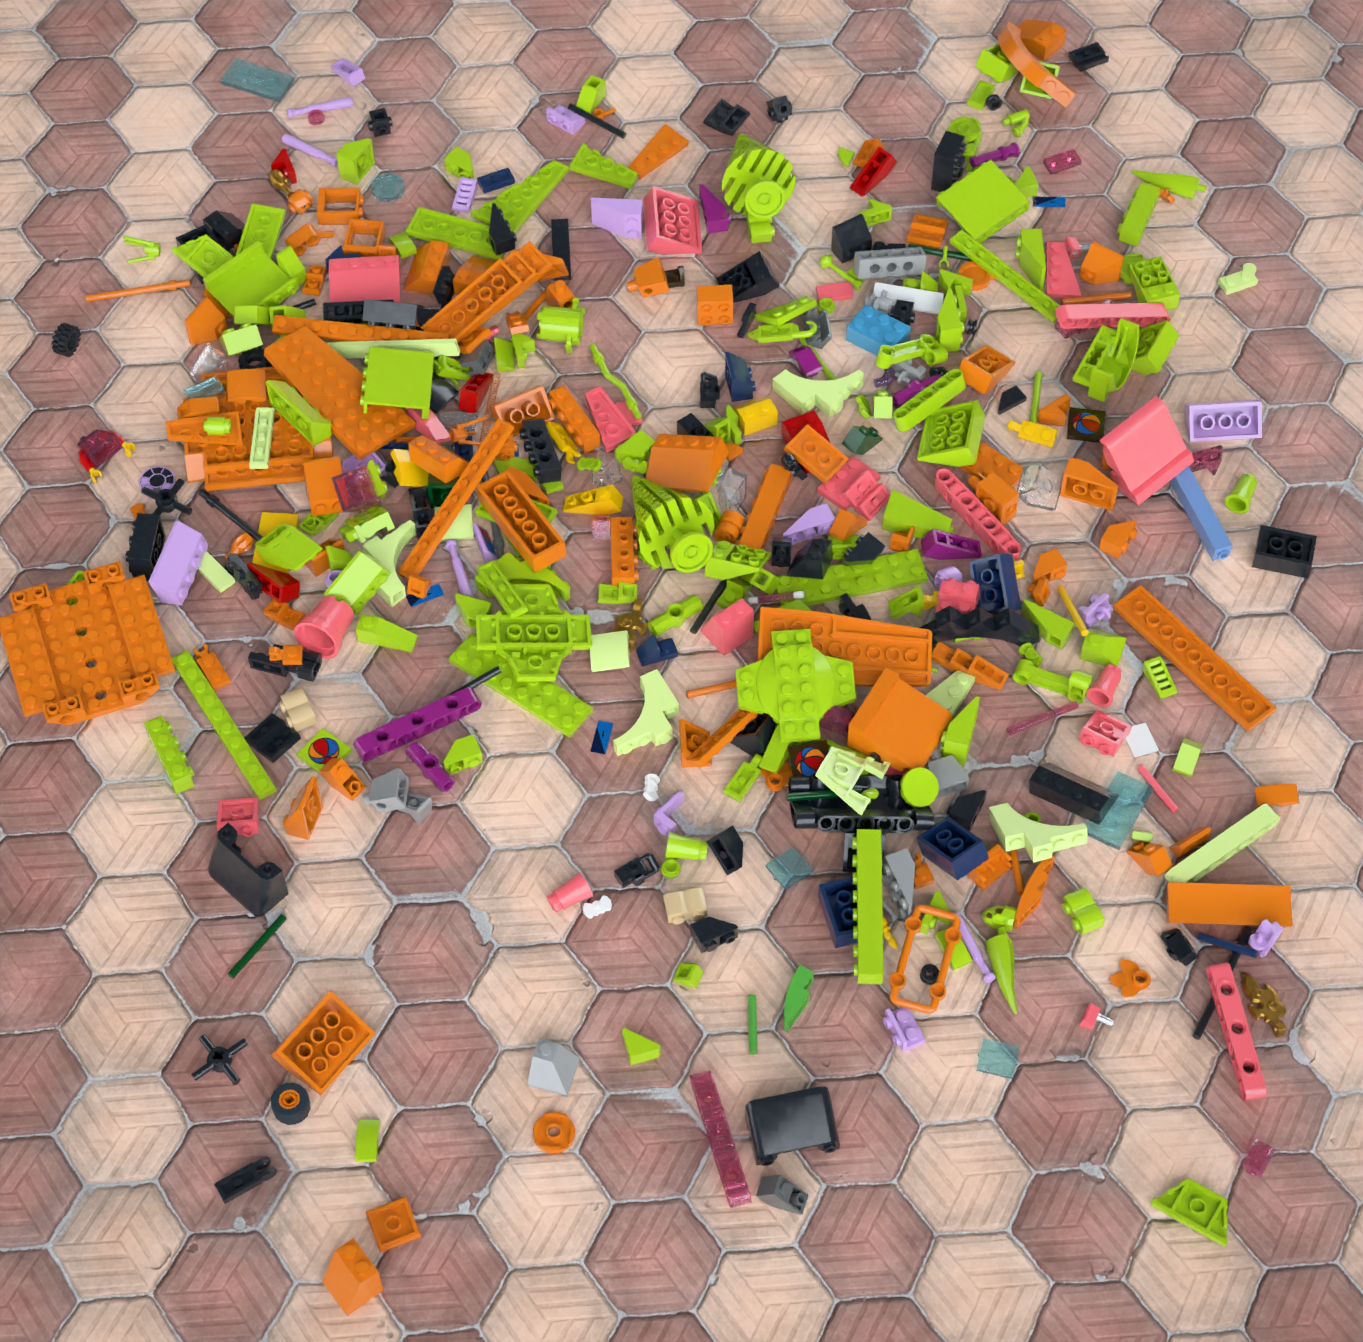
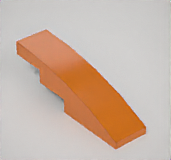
M942 642L937 643L932 651L931 660L953 672L959 670L975 677V682L997 690L1002 689L1009 674L978 655L972 657L959 648L955 651Z
M1052 855V858L1042 860L1028 880L1017 908L1013 925L1015 929L1042 902V890L1048 883V872L1054 865L1055 856Z

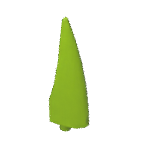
M1131 171L1132 174L1151 185L1161 187L1163 190L1168 188V192L1189 199H1194L1197 191L1205 192L1207 188L1206 185L1199 184V178L1185 174Z
M999 927L997 929L998 935L986 941L987 952L998 985L1014 1014H1018L1014 989L1015 956L1012 940L1006 933L1005 927Z

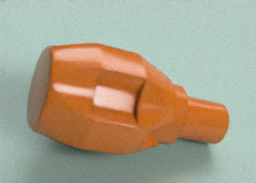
M246 532L238 535L234 539L230 551L224 556L226 560L230 553L237 554V556L246 553L254 543L253 538Z

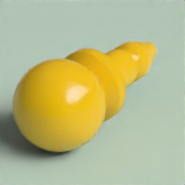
M883 917V937L896 950L898 949L897 942L890 933L891 927L887 926L886 918Z

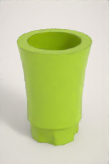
M1243 474L1237 480L1234 488L1225 498V505L1230 511L1237 514H1244L1249 511L1258 483L1254 475Z
M669 831L665 859H688L694 861L698 859L705 861L708 843L707 841H700L701 839L686 837Z

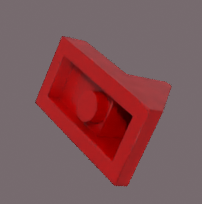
M284 148L272 162L271 169L272 171L275 169L281 171L292 185L297 183L296 173L286 148Z

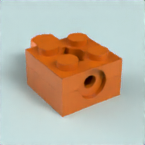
M978 471L969 477L968 482L976 491L975 496L1002 525L1016 517L1019 494L1015 488H1011L1002 477L994 472L985 477Z

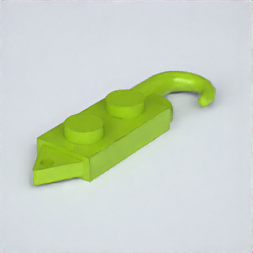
M806 321V324L812 326L807 331H800L798 325L793 323H783L780 326L761 325L747 333V336L758 341V343L792 341L793 339L807 338L814 335L817 331V324L813 321Z

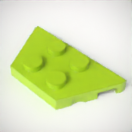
M207 235L171 249L173 254L203 278L233 258L229 252Z
M1187 1178L1179 1186L1172 1187L1157 1199H1152L1151 1207L1217 1244L1226 1247L1228 1242V1205L1226 1198Z

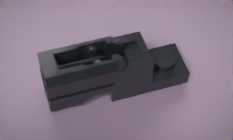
M274 644V645H273L274 647H278V648H280V649H283V646H281V645H277V644ZM303 649L302 665H283L282 660L270 661V655L266 656L263 653L250 652L248 656L250 668L283 677H286L288 672L296 673L298 678L311 682L315 680L318 674L316 671L319 672L322 665L321 653Z

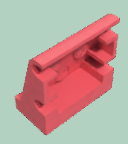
M1157 396L1099 440L1106 447L1103 449L1107 465L1113 469L1110 472L1113 482L1118 485L1120 492L1137 505L1144 502L1194 462L1192 452L1186 448L1167 406Z

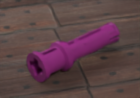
M1013 142L1006 147L1000 146L995 151L970 157L969 162L971 167L975 168L989 160L993 162L997 160L1006 161L1010 157H1019L1020 149L1018 144Z

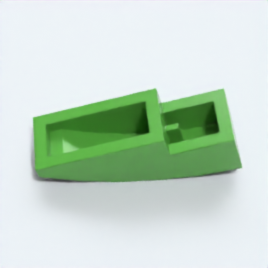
M799 965L794 973L785 999L784 1031L787 1033L810 1001V992L807 990L813 983L814 972L802 965Z

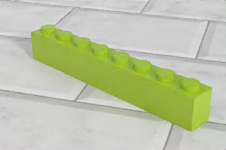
M857 829L856 837H852V849H856V855L852 857V867H856V872H853V885H856V890H853V903H857V908H853V921H857V926H853V939H857V945H853V957H857V963L853 965V976H857V984H882L884 972L881 830Z

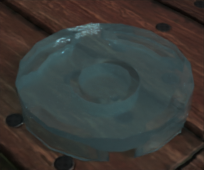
M388 173L376 177L372 181L371 190L375 199L381 202H391V200H398L404 195L405 185L401 177Z

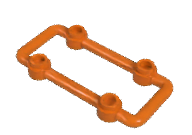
M920 904L914 908L912 916L906 919L905 930L907 934L897 970L891 974L889 979L891 987L889 998L893 1004L926 1014L934 1013L937 1010L939 1002L946 996L944 983L954 946L961 940V931L959 930L961 919L958 914ZM921 912L953 921L951 927L945 932L944 939L947 944L937 981L930 987L929 995L932 998L930 1005L898 997L899 990L903 989L906 984L904 972L914 936L921 930L922 924L919 919Z

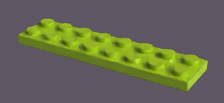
M917 548L878 556L872 564L845 566L841 563L831 565L823 580L787 576V574L776 576L781 580L776 591L781 606L789 601L796 600L793 596V593L796 591H804L805 597L800 600L806 606L840 600V595L845 593L851 598L928 582V576Z
M473 632L448 658L451 664L475 679L498 666L502 673L483 684L569 738L593 712V707L551 681L517 682L507 659L501 655H495V650H477L476 634Z

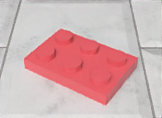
M852 456L826 484L822 483L817 488V493L840 509L848 510L851 505L841 493L864 470H869L877 482L880 480L881 475Z

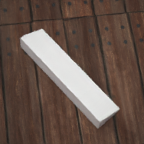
M878 282L875 283L873 295L879 298L882 290H886L888 292L887 298L894 301L892 307H895L897 300L914 302V311L939 314L944 300L943 293Z

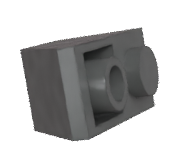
M772 1175L761 1178L756 1197L771 1207L802 1215L808 1194L783 1176Z

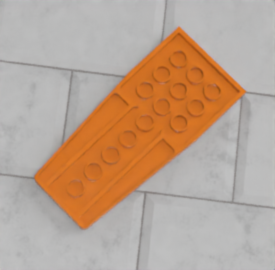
M307 327L299 328L264 349L266 359L285 381L297 390L301 397L307 399L311 407L317 408L320 415L330 421L332 425L331 433L359 460L415 428L416 422L400 407L368 404L367 413H363L364 406L360 405L361 395H365V392H362V381H366V378H363V373Z
M760 607L757 661L764 659L773 649L771 631L810 629L812 647L825 656L853 663L855 687H873L885 667L899 673V678L912 687H928L931 682V630L816 611Z

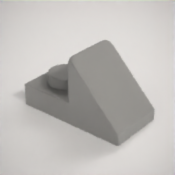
M408 792L406 808L399 809V811L409 813L419 825L431 813L432 799L428 796Z

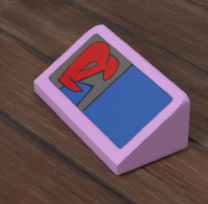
M474 523V537L484 562L497 560V553L488 531Z

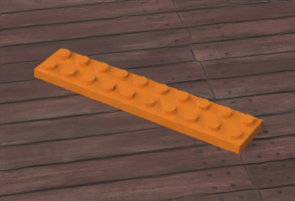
M1142 585L1113 604V610L1247 732L1276 711L1277 707Z

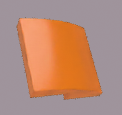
M915 214L907 236V242L940 249L948 220Z
M239 369L227 371V402L245 404L246 400L265 402V370Z

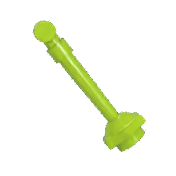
M832 254L822 256L819 262L821 269L831 267L844 279L851 282L855 290L861 289V281H856L855 278L850 277L832 263Z

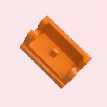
M999 844L987 852L988 860L968 873V877L983 891L1012 868V864L1009 862L1012 858Z

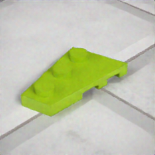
M802 296L797 300L755 314V318L758 322L780 326L816 307L817 302L816 299Z

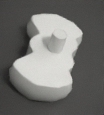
M650 773L644 777L645 787L643 796L648 801H655L659 798L656 791L658 790L657 784L660 782V779L656 774Z
M603 895L599 901L596 900L592 904L584 903L583 914L592 919L594 916L610 911L612 901Z

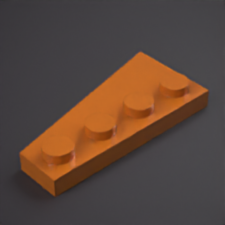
M664 124L628 168L638 173V179H642L686 148L688 140L667 124Z
M239 411L166 421L168 441L243 446ZM207 417H226V419H231V433H226V435H208L207 431H204V420H207Z

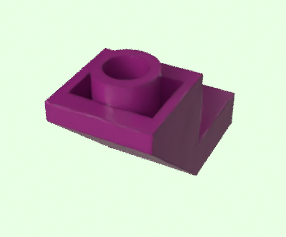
M802 345L789 351L790 358L797 361L801 374L813 377L823 370L822 365L810 347Z

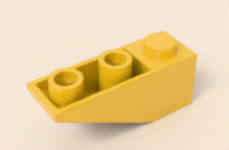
M613 484L565 496L563 511L568 513L610 515L621 512L623 496Z

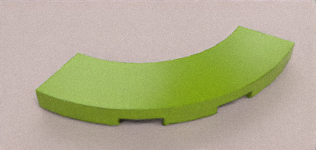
M511 458L508 461L501 459L494 461L498 474L506 471L511 466L526 472L534 482L539 484L538 478L534 477L533 465H530L528 459ZM561 481L539 484L546 494L564 489Z

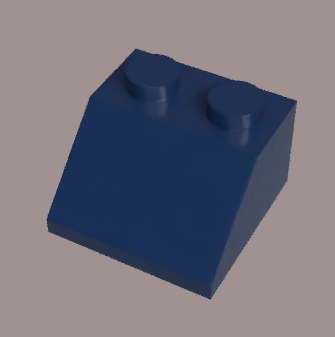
M725 352V378L732 402L753 399V392L756 391L755 381H751V367H747L746 360L730 352Z

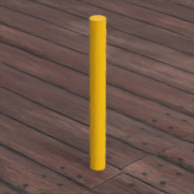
M1058 586L1057 591L1081 635L1087 636L1089 631L1064 586Z

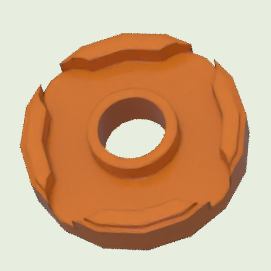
M548 1112L535 1122L533 1138L537 1147L542 1151L550 1154L561 1153L573 1144L575 1126L567 1115L560 1112ZM551 1129H558L560 1131L558 1136L552 1137L548 1134Z

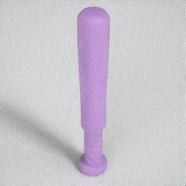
M351 97L308 105V107L291 110V108H288V117L293 118L295 115L313 114L352 107L353 100Z
M289 134L283 135L282 142L318 159L321 158L331 163L333 167L338 166L336 157H331L323 153L322 150Z
M450 539L446 541L445 546L450 551L451 562L461 595H468L474 598L461 558H459L456 550L457 543L455 540Z
M954 912L961 919L959 930L961 931V939L984 975V982H992L996 978L995 974L990 972L983 960V955L959 912Z

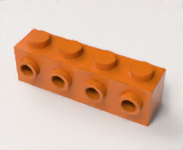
M563 385L549 391L548 401L551 409L583 453L586 454L599 448L600 433L566 386Z
M610 517L612 585L618 586L619 582L635 584V580H638V569H634V565H638V554H634V550H637V539H633V535H637L636 524H633V517Z

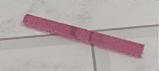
M1074 701L1007 728V733L1013 735L1079 708L1077 701Z

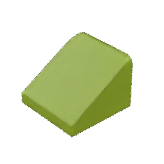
M680 963L673 981L691 988H697L703 971L695 963Z

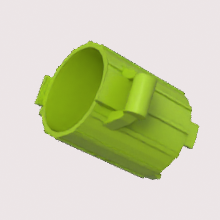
M578 298L572 300V308L541 306L542 312H538L537 315L540 334L536 333L537 338L546 341L565 342L567 354L573 352V345L580 346L584 314L586 312L585 308L580 307Z

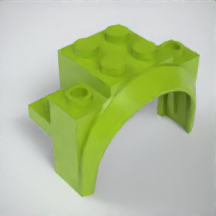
M1121 318L1118 322L1117 330L1104 325L1101 326L1073 376L1074 382L1089 387V397L1105 402L1109 394L1119 390L1124 385L1136 358L1139 345V325Z

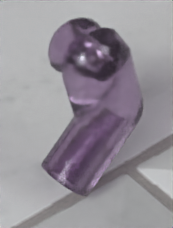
M894 368L884 369L883 377L874 379L876 388L893 382L895 377Z

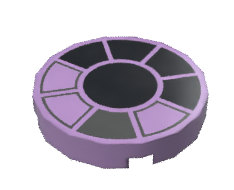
M162 466L149 468L144 471L139 479L141 490L143 487H147L155 492H159L162 489H171L176 483L174 473Z

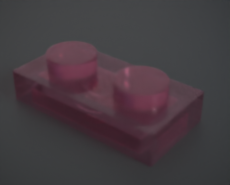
M1071 149L1044 158L1043 164L1050 174H1054L1079 166L1082 160L1076 151Z

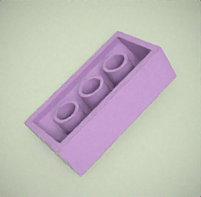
M1254 399L1185 404V424L1189 442L1262 438L1261 401Z
M175 521L148 581L162 603L183 605L185 598L188 596L189 588L194 582L195 574L201 566L202 558L208 549V543L201 533L179 521Z

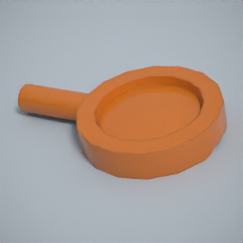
M974 261L963 264L958 271V275L973 279L972 291L982 290L988 286L990 280H997Z

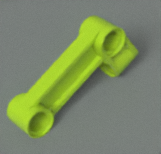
M922 334L919 339L893 346H880L875 364L881 369H888L892 364L921 357L927 365L933 366L946 362L948 360V352L933 336Z
M1026 659L1019 660L1012 676L1013 680L1018 684L1026 685L1030 683L1067 696L1071 702L1076 704L1083 703L1093 675L1075 670L1072 672L1071 677L1067 678L1035 667L1031 661Z

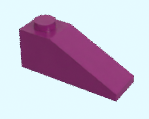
M699 184V197L707 232L728 231V224H731L730 213L726 212L725 206L703 184Z
M932 529L921 540L922 552L925 557L949 560L980 558L982 556L980 541L937 529Z

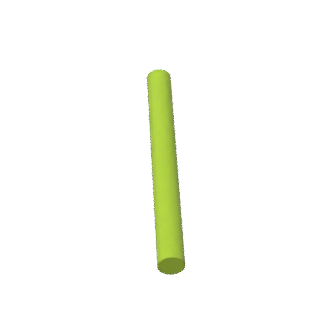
M800 338L799 341L802 345L812 349L823 367L822 372L828 380L837 379L813 346L807 345L806 338Z
M1041 371L1035 372L1030 422L1036 424L1042 381Z

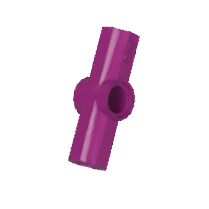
M936 374L923 381H912L907 388L892 394L894 407L896 409L942 376Z
M413 742L409 745L406 755L419 767L423 776L426 779H430L441 792L449 791L455 784V780L438 763L437 757L430 754L420 742Z

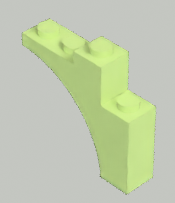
M785 369L773 378L772 390L801 414L810 411L815 405L827 416L831 417L842 410L843 400H846L854 391L861 389L864 384V373L857 370L843 378L818 381L796 376Z
M411 520L401 524L382 540L376 535L362 545L364 553L378 559L391 572L387 581L376 591L391 607L406 597L405 586L396 574V564L402 549L416 536L415 524Z
M657 669L640 676V687L645 698L644 707L639 719L632 728L619 738L613 740L614 752L617 756L627 754L639 746H645L650 741H653L654 745L658 746L666 744L673 739V728L667 719H671L679 714V703Z
M1008 803L989 807V822L1005 852L1025 847L1033 863L1052 858V852L1087 844V827L1085 823L1070 826L1047 825L1020 815Z

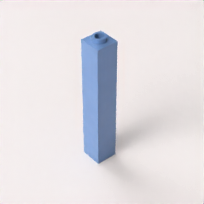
M1188 466L1169 482L1212 561L1225 559L1230 556L1232 543Z

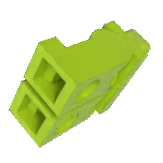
M377 504L359 513L352 519H346V525L339 528V532L342 538L346 539L349 544L356 540L363 543L366 541L365 538L372 537L376 531L382 528L389 531L395 527L388 511Z

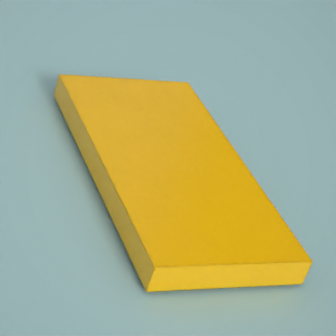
M262 512L258 533L264 537L281 523L292 525L297 529L299 514ZM255 546L252 563L289 574V569L264 562Z

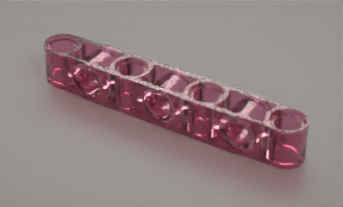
M711 1070L690 1075L691 1086L730 1208L751 1203L752 1200ZM706 1098H710V1099H712L713 1101L707 1103V1102H705V1101H703V1100L706 1099ZM717 1136H723V1137H725L724 1140H720V1141L717 1140V1139H715V1138H716ZM730 1174H735L738 1177L735 1179H730L727 1176Z

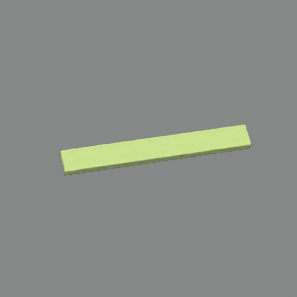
M456 339L325 342L345 359L365 358V353L369 354V347L433 352L434 356H459L460 354Z

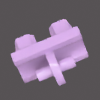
M1103 593L1101 596L1094 594L1089 600V607L1082 605L1078 608L1077 611L1081 619L1084 620L1086 627L1090 628L1101 619L1108 621L1111 618L1110 611L1112 608L1108 601L1109 594Z
M1266 919L1262 921L1255 934L1250 936L1248 944L1252 949L1258 950L1259 956L1263 958L1273 947L1283 928L1277 921L1270 923Z

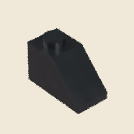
M981 790L958 797L954 804L949 805L946 815H949L955 822L971 831L985 802L987 791Z
M733 825L707 841L726 875L742 867L743 841Z

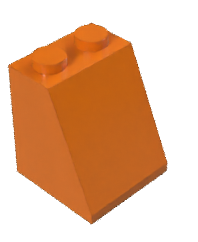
M340 457L303 461L305 488L311 516L348 512L347 494Z
M354 1238L335 1250L322 1282L346 1316H348L384 1290L378 1270Z

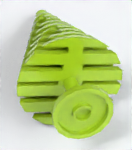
M739 134L722 180V192L724 188L726 191L724 199L728 205L733 201L732 209L738 213L743 208L742 215H746L748 211L749 214L756 218H771L781 211L793 193L796 184L795 174L792 176L790 174L793 166L779 152L757 140L755 141L745 134Z
M640 476L632 477V493L640 552L646 561L656 567L651 555L653 551L663 569L673 568V564L676 570L680 572L692 573L705 566L712 556L713 545L708 536L705 535L701 525L707 526L711 536L714 531L713 514L707 505L698 499L693 498L691 500L685 494L665 486H659L653 481L640 478ZM665 547H666L667 550H669V552H670V559H669V557H668V555H667V552H666V550H665Z

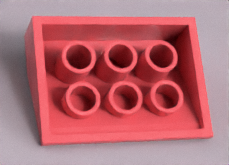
M652 186L643 199L647 250L662 255L701 253L702 242L698 200Z
M399 255L329 259L330 302L394 299V302L401 303Z

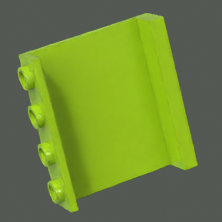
M992 160L982 163L978 169L969 172L965 178L956 181L949 189L940 192L936 197L937 207L943 206L960 226L980 244L1029 210V200Z
M259 240L203 278L205 289L233 317L234 306L257 305L274 307L281 304L288 296L295 294L299 289L297 279L295 277L290 279L264 253L263 245Z
M369 347V354L365 353L364 363L368 364V367H364L363 378H366V381H362V392H365V395H361L360 405L364 406L363 413H367L368 404L422 409L421 419H429L434 353Z

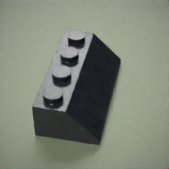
M1051 763L1039 765L1029 779V793L1098 825L1101 824L1119 797V794Z

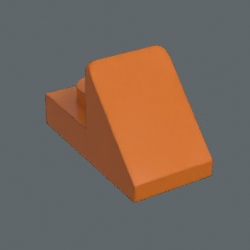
M1065 394L1040 409L1037 422L1043 425L1064 427L1067 417L1065 413L1070 408L1071 398Z
M840 509L829 531V535L845 541L867 525V519L858 514Z

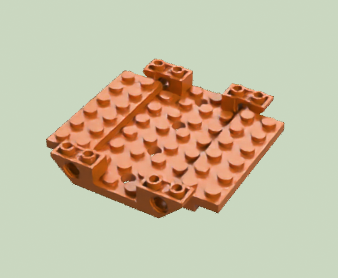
M274 367L255 368L265 370L266 381L286 382ZM227 371L201 374V395L185 396L183 398L184 403L191 398L217 397L220 413L239 411L240 422H243L241 424L243 446L184 442L188 483L205 481L206 491L305 481L303 461L334 457L332 436L314 447L275 410L274 418H279V420L273 424L268 469H250L249 461L256 407H272L267 386L265 402L246 400L245 404L227 402Z
M118 561L84 571L85 580L48 590L47 584L43 583L9 593L13 609L17 612L0 617V634L25 717L44 712L46 722L76 724L144 703L160 688L157 677L175 672L145 575L124 580L125 575L121 563ZM71 599L78 600L74 605L68 604ZM81 630L87 631L84 636L77 635ZM91 661L97 663L92 668L87 667V664ZM100 693L106 694L104 699L96 698Z

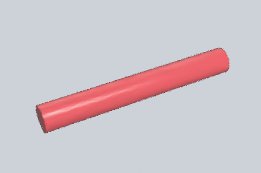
M1143 764L1138 766L1137 770L1169 810L1175 813L1179 809L1146 767Z

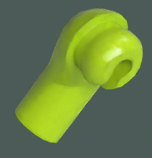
M869 787L861 795L869 798L868 804H870L871 799H876L879 792L874 787Z

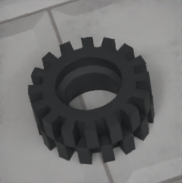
M61 323L57 327L58 330L54 332L55 336L52 337L54 339L52 341V349L57 354L71 357L77 351L76 347H79L78 341L81 340L79 338L81 336V333H79L80 329L67 323Z
M262 347L247 350V352L244 351L239 355L238 363L240 369L272 367V364L264 356V349L262 350ZM253 361H261L258 365H249Z

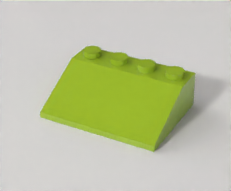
M978 400L939 408L926 418L917 455L918 461L955 467L976 464L985 420V414Z

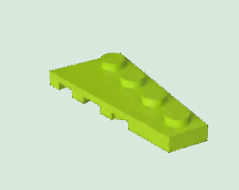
M584 143L569 165L570 171L628 189H632L638 179L637 172L622 164L614 163L610 157H603L599 151L589 149L588 145Z

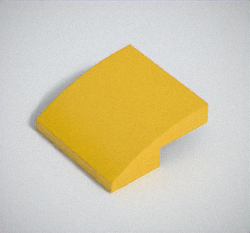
M393 449L390 455L396 465L393 473L399 485L412 487L426 486L428 488L429 472L410 461L409 450Z

